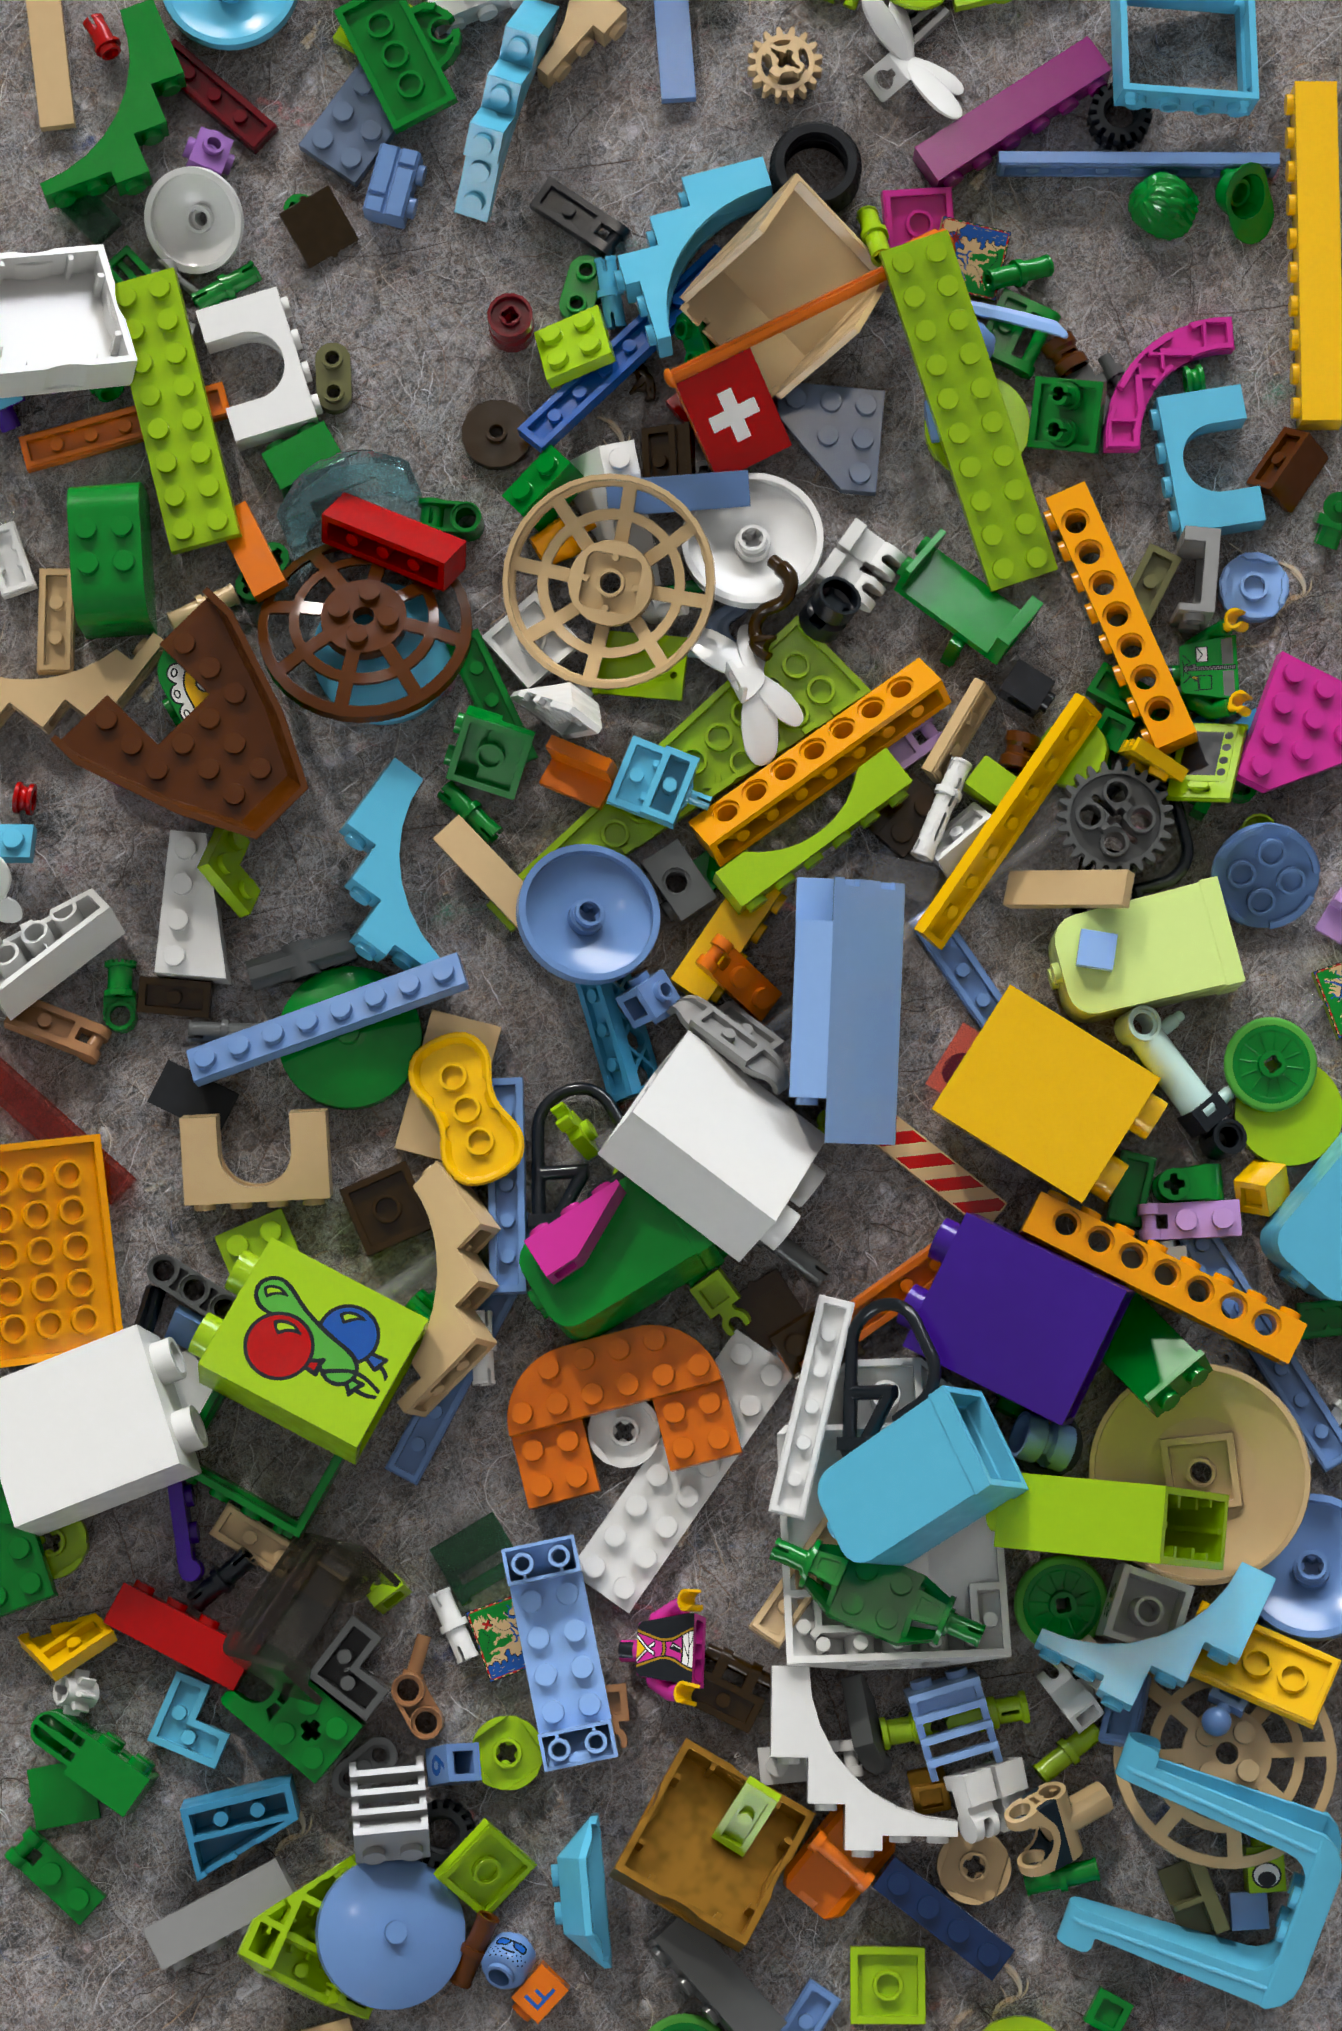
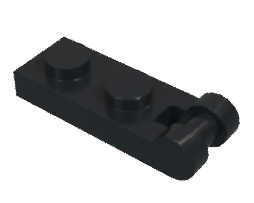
M552 177L547 179L530 203L531 210L593 249L603 259H605V256L615 255L617 253L615 249L620 241L625 242L631 233L624 224ZM601 228L609 232L605 240L597 236Z

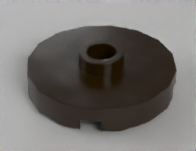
M488 400L478 404L467 414L462 425V443L465 451L476 465L488 470H505L510 468L511 465L516 464L518 461L520 462L526 456L531 446L519 436L517 430L528 419L527 415L517 405L506 400ZM493 429H501L503 434L498 438H494L490 435V432Z

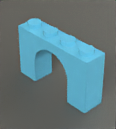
M1241 384L1157 397L1153 409L1149 410L1150 428L1152 431L1157 430L1159 443L1155 444L1156 460L1158 465L1163 464L1165 477L1161 478L1162 493L1164 498L1170 499L1172 510L1167 513L1170 532H1176L1177 542L1186 525L1221 529L1222 536L1260 530L1266 521L1260 486L1221 492L1210 491L1202 488L1190 478L1183 462L1184 447L1194 438L1203 434L1243 427L1247 415Z

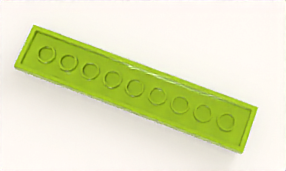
M948 229L881 251L879 256L990 592L1058 570Z

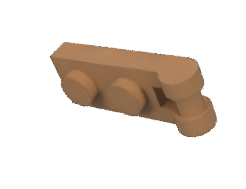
M37 1000L13 1020H10L7 1016L4 1020V1028L75 1055L91 1065L97 1064L101 1056L99 1050L102 1044H106L112 1035V1031L100 1023L41 1000ZM81 1033L90 1037L87 1044L78 1040Z

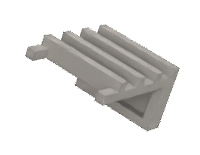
M416 1756V1765L357 1770L356 1762H349L356 1864L377 1865L384 1861H416L421 1858L431 1857L423 1756ZM406 1780L418 1781V1784L358 1790V1785ZM419 1799V1804L359 1809V1804Z

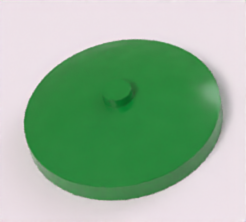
M356 966L337 967L323 971L308 979L292 994L281 1016L387 978L388 976L372 969ZM415 1008L280 1057L282 1065L293 1084L305 1096L321 1105L339 1110H359L378 1105L399 1092L409 1080V1062L413 1054L422 1046V1028L418 1012Z

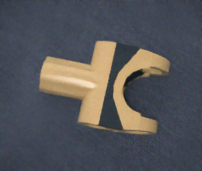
M1096 1781L1071 1796H1068L1067 1788L1063 1783L1047 1782L1027 1792L1005 1810L1004 1819L1008 1829L1012 1831L1036 1829L1033 1840L1017 1858V1865L1021 1874L1028 1877L1043 1876L1066 1866L1081 1856L1083 1847L1078 1830L1114 1809L1111 1796L1100 1782ZM1020 1815H1021V1816H1024V1817L1019 1818V1819H1014V1818H1016L1017 1816H1020ZM1033 1862H1039V1863L1034 1864V1865H1028V1864L1033 1863Z

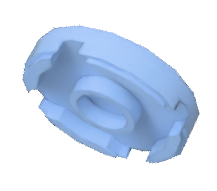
M1245 552L1232 559L1223 568L1217 583L1218 598L1224 610L1228 611L1235 607L1245 611L1246 613L1238 617L1237 620L1246 623H1262L1273 618L1283 608L1289 594V578L1285 570L1283 571L1279 562L1272 556L1261 552Z

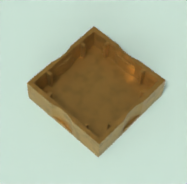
M686 1738L669 1765L611 1870L609 1877L739 1953L747 1945L771 1899L775 1884L784 1867L792 1860L816 1813L776 1791L782 1795L779 1802L744 1857L738 1855L713 1839L712 1835L748 1778L741 1774L732 1764Z

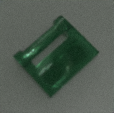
M491 1512L429 1550L452 1587L460 1604L464 1607L472 1602L473 1596L505 1578L506 1573L504 1563L501 1562L465 1585L462 1583L459 1575L501 1549L514 1546L495 1513Z

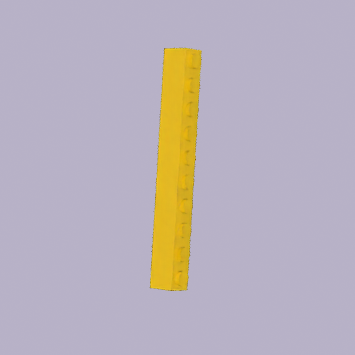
M1295 81L1290 94H1285L1284 115H1290V127H1286L1285 149H1290L1291 161L1286 162L1285 168L1286 182H1291V194H1288L1286 199L1287 216H1292V228H1288L1287 249H1293V262L1288 263L1287 279L1288 283H1293L1294 294L1290 295L1288 300L1289 317H1294V329H1290L1289 350L1295 351V363L1290 365L1289 379L1290 384L1295 385L1296 397L1291 398L1290 416L1291 419H1296L1297 430H1339L1342 426V277L1337 81Z

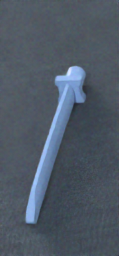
M971 300L976 317L1021 326L1063 339L1069 337L1067 331L1055 320Z

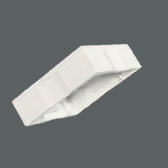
M103 244L54 248L38 253H0V398L129 386L132 384L138 360L126 319L122 315L116 301L115 282Z

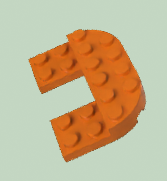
M641 1325L553 1349L530 1364L522 1373L512 1391L507 1413L508 1432L512 1438L528 1508L534 1510L601 1492L584 1418L653 1400L671 1472L742 1454L743 1451L723 1375L718 1364L704 1346L690 1335L678 1329L662 1325Z

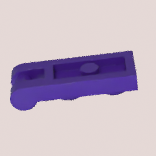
M183 1480L167 1488L179 1574L183 1580L193 1582L203 1578L205 1566L196 1557L195 1544L200 1543V1531L198 1522H192L190 1507L195 1506L193 1485H187L186 1481Z

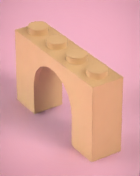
M328 1108L294 1109L289 1112L290 1161L287 1169L281 1176L266 1183L244 1181L233 1174L226 1165L222 1154L220 1113L183 1115L179 1118L184 1206L194 1205V1211L216 1210V1204L230 1203V1209L252 1208V1202H267V1207L276 1208L289 1206L288 1200H303V1205L315 1206L325 1204V1199L331 1198L333 1195Z

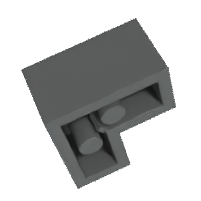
M352 1615L307 1676L363 1720H369L391 1691L389 1686L363 1667L385 1636L358 1615Z

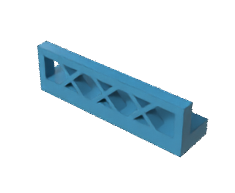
M631 973L617 980V982L614 981L602 985L575 983L606 1092L611 1095L616 1103L637 1096L645 1086H641L637 1073L639 1066L646 1071L648 1080L658 1068L646 1024L634 1029L627 1017L619 1011L615 999L631 987L628 982L632 978ZM629 1032L637 1039V1050L629 1045L627 1039Z

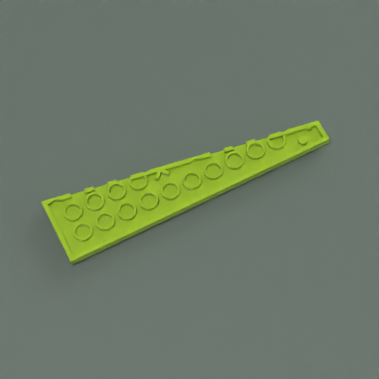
M798 615L775 635L777 639L769 647V652L773 656L769 661L765 662L764 675L778 683L792 695L799 704L804 717L803 722L797 727L789 726L778 719V748L775 757L825 725L871 692L860 678L825 643L813 640L806 635L800 626ZM729 680L720 686L658 744L662 747L668 745L699 757L700 765L693 780V790L713 798L761 767L755 765L745 752L741 731L742 703L739 701ZM606 801L602 810L590 807L518 874V877L524 881L529 871L541 858L556 849L569 845L592 844L603 846L626 857L667 830L668 827L611 806ZM688 803L680 812L677 822L699 807ZM491 901L486 904V907L511 933L517 929Z

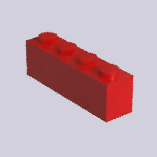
M346 492L339 496L322 513L321 542L443 592L466 568V540Z
M136 1579L134 1584L131 1582L123 1583L103 1623L232 1691L238 1690L258 1652V1649L251 1646L253 1639L235 1630L232 1635L218 1629L221 1623L206 1614L201 1613L199 1618L186 1612L188 1605L174 1597L169 1596L165 1601L155 1596L156 1588L144 1581Z

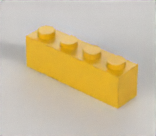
M775 888L766 894L765 897L768 900L752 913L746 909L738 915L725 898L670 978L673 986L686 995H697L709 1003L711 1000L717 1003L725 991L696 965V960L701 954H706L712 947L710 942L717 933L728 939L734 945V948L747 959L748 956L744 954V951L751 941L755 944L760 941L768 928L764 922L769 914L772 912L777 915L788 899L784 895L786 888L780 892ZM722 956L721 959L717 962L718 965L723 960L724 956Z

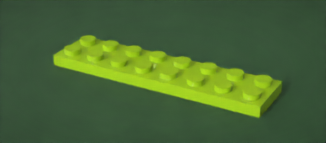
M172 267L115 283L116 301L122 315L126 319L138 360L130 387L171 553L177 555L242 537L177 272Z

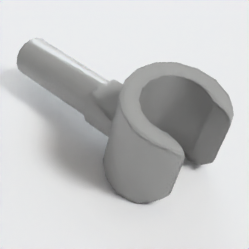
M158 260L166 269L174 267L176 272H178V267L174 260ZM152 269V270H151V273L158 272V271H161V270H159V269ZM177 273L182 289L189 294L199 291Z

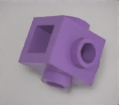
M201 126L196 139L189 136L182 154L183 157L188 158L185 167L198 166L212 170L220 176L222 173L228 175L235 159V155L230 154L234 140L224 136V134L217 130H210Z

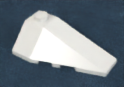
M634 439L598 446L570 460L584 477L611 473L641 478ZM606 487L592 488L580 492L573 499L582 515L599 509H608ZM605 520L595 523L597 527L591 530L598 542L614 540L618 520ZM632 523L628 544L634 546L642 554H645L654 547L652 533ZM656 563L651 568L654 574L655 585L661 586L658 565Z
M569 682L514 691L510 696L511 699L566 740L595 735L602 729L599 704L591 698L593 692L585 686L573 685Z

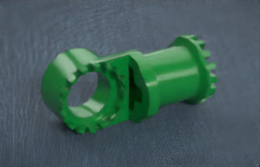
M118 958L106 960L104 967L108 969V982L103 997V1019L106 1025L115 1033H128L135 1028L138 1022L136 991L132 990L133 969L137 967V961L126 959L124 962V959H121V962H119ZM118 1007H126L131 1015L130 1020L122 1026L114 1025L111 1021L112 1012Z

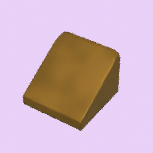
M943 1765L935 1767L939 1781L931 1782L927 1767L907 1771L914 1812L926 1815L952 1809L949 1791L946 1790L943 1779L946 1776Z

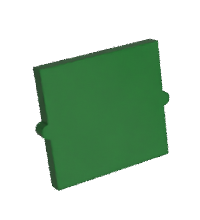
M63 1763L27 1770L31 1795L28 1798V1803L32 1804L36 1831L101 1818L98 1799L62 1774L67 1767Z

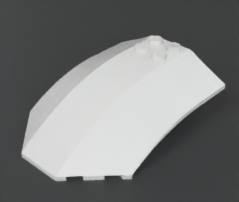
M921 1357L858 1360V1385H896L898 1387V1398L895 1400L881 1428L883 1430L893 1423L892 1416L894 1413L915 1400L924 1390L928 1379V1365ZM845 1363L839 1370L805 1519L800 1520L780 1515L782 1540L803 1548L825 1516L817 1494L819 1480L830 1466L843 1458L840 1451L836 1450L837 1437H842ZM941 1378L939 1387L942 1385L954 1387L950 1382L947 1383ZM858 1400L857 1437H861L879 1400ZM785 1425L777 1433L778 1466L788 1425ZM986 1515L914 1561L903 1565L926 1575L949 1597L951 1595L957 1597L953 1607L956 1609L955 1613L986 1625L978 1647L949 1634H946L945 1637L941 1636L938 1645L930 1642L895 1646L827 1617L814 1599L793 1627L792 1615L798 1608L797 1599H804V1597H811L806 1589L796 1590L795 1573L790 1579V1567L782 1564L787 1666H809L852 1671L938 1668L1011 1657L1004 1548L994 1547L995 1532L989 1529ZM826 1582L823 1584L824 1588L828 1591L831 1590V1585ZM913 1621L911 1624L913 1627L937 1630L938 1628L917 1621Z

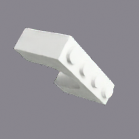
M272 287L195 311L209 354L247 343H261L275 349L284 359L285 365L282 379L272 392L264 397L225 408L239 451L295 435L302 426L308 423H319L317 415L323 414L318 394L310 395L307 383L312 382L313 378L308 362L300 363L297 351L303 349L297 328L290 330L287 318L293 317L287 296L280 298L277 287Z

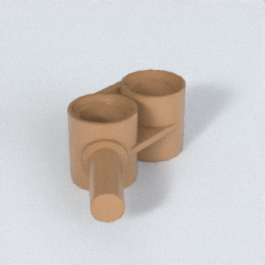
M417 1633L408 1668H403L402 1674L394 1680L391 1694L414 1736L421 1740H429L442 1731L445 1719L426 1686L425 1674L421 1673L431 1637ZM405 1679H412L418 1684L419 1693L413 1700H407L400 1694L399 1686ZM430 1712L436 1717L437 1726L434 1731L428 1733L420 1730L417 1725V1718L420 1713Z

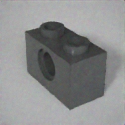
M675 839L641 862L644 874L664 901L659 905L670 922L677 920L682 927L717 904L716 894L678 839ZM672 877H680L685 880L687 886L682 892L673 893L666 887L667 881Z

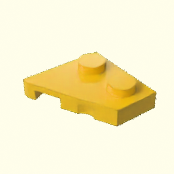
M1137 737L1136 740L1133 738L1124 740L1117 752L1129 760L1126 765L1128 768L1134 763L1135 772L1142 773L1147 769L1150 776L1166 783L1168 778L1183 782L1189 771L1140 737Z
M96 1613L78 1617L71 1622L51 1625L52 1633L31 1638L29 1632L17 1637L21 1647L55 1682L118 1641L114 1630L109 1625L103 1623V1619Z

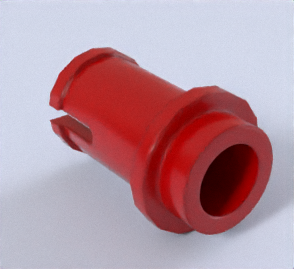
M101 13L92 14L91 17L95 24H92L87 17L83 22V26L96 46L94 51L103 60L114 59L121 52L120 39L113 36Z

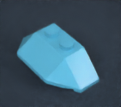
M592 1813L558 1854V1864H551L552 1886H560L561 1902H554L556 1925H563L565 1936L604 1969L612 1968L613 1963L599 1813Z

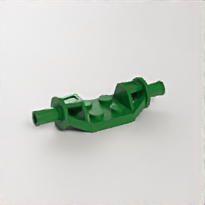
M778 1537L775 1542V1548L773 1547L770 1560L800 1571L799 1575L801 1578L798 1587L807 1590L827 1617L892 1645L904 1646L930 1642L938 1645L941 1636L945 1637L946 1634H949L978 1647L986 1628L985 1624H980L955 1613L956 1609L953 1607L957 1597L952 1595L949 1597L926 1575L905 1566L853 1562L846 1558L839 1545L823 1544V1541L817 1539L813 1548L805 1550ZM811 1574L831 1585V1590L828 1591L810 1578ZM913 1621H917L938 1628L937 1630L913 1627L911 1624Z

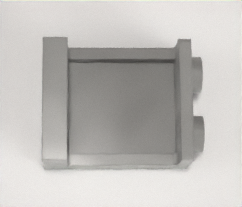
M1186 525L1176 544L1175 555L1182 559L1196 560L1193 603L1180 602L1170 618V627H1178L1179 632L1187 634L1199 633L1200 630H1204L1215 613L1221 529Z

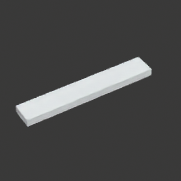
M819 1294L768 1512L800 1520L805 1519L846 1345L848 1329L853 1315L854 1302Z

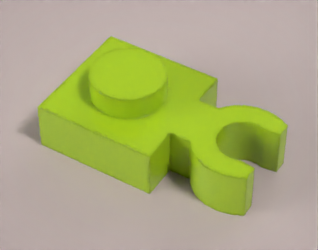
M560 1102L552 1107L550 1111L557 1118L555 1122L557 1127L567 1134L570 1143L587 1161L598 1155L599 1150L594 1140L598 1137V1134L592 1123L588 1119L582 1121L573 1110L570 1111L564 1102Z
M721 1267L689 1290L710 1319L720 1314L723 1318V1330L729 1336L735 1334L731 1318L739 1317L745 1325L751 1322L749 1313L743 1308L736 1307L734 1304L742 1296Z

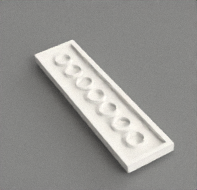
M736 1329L735 1334L728 1340L715 1361L725 1381L743 1449L792 1378V1375L779 1358ZM661 1437L654 1454L642 1464L579 1555L584 1582L627 1613H630L738 1455L671 1472Z

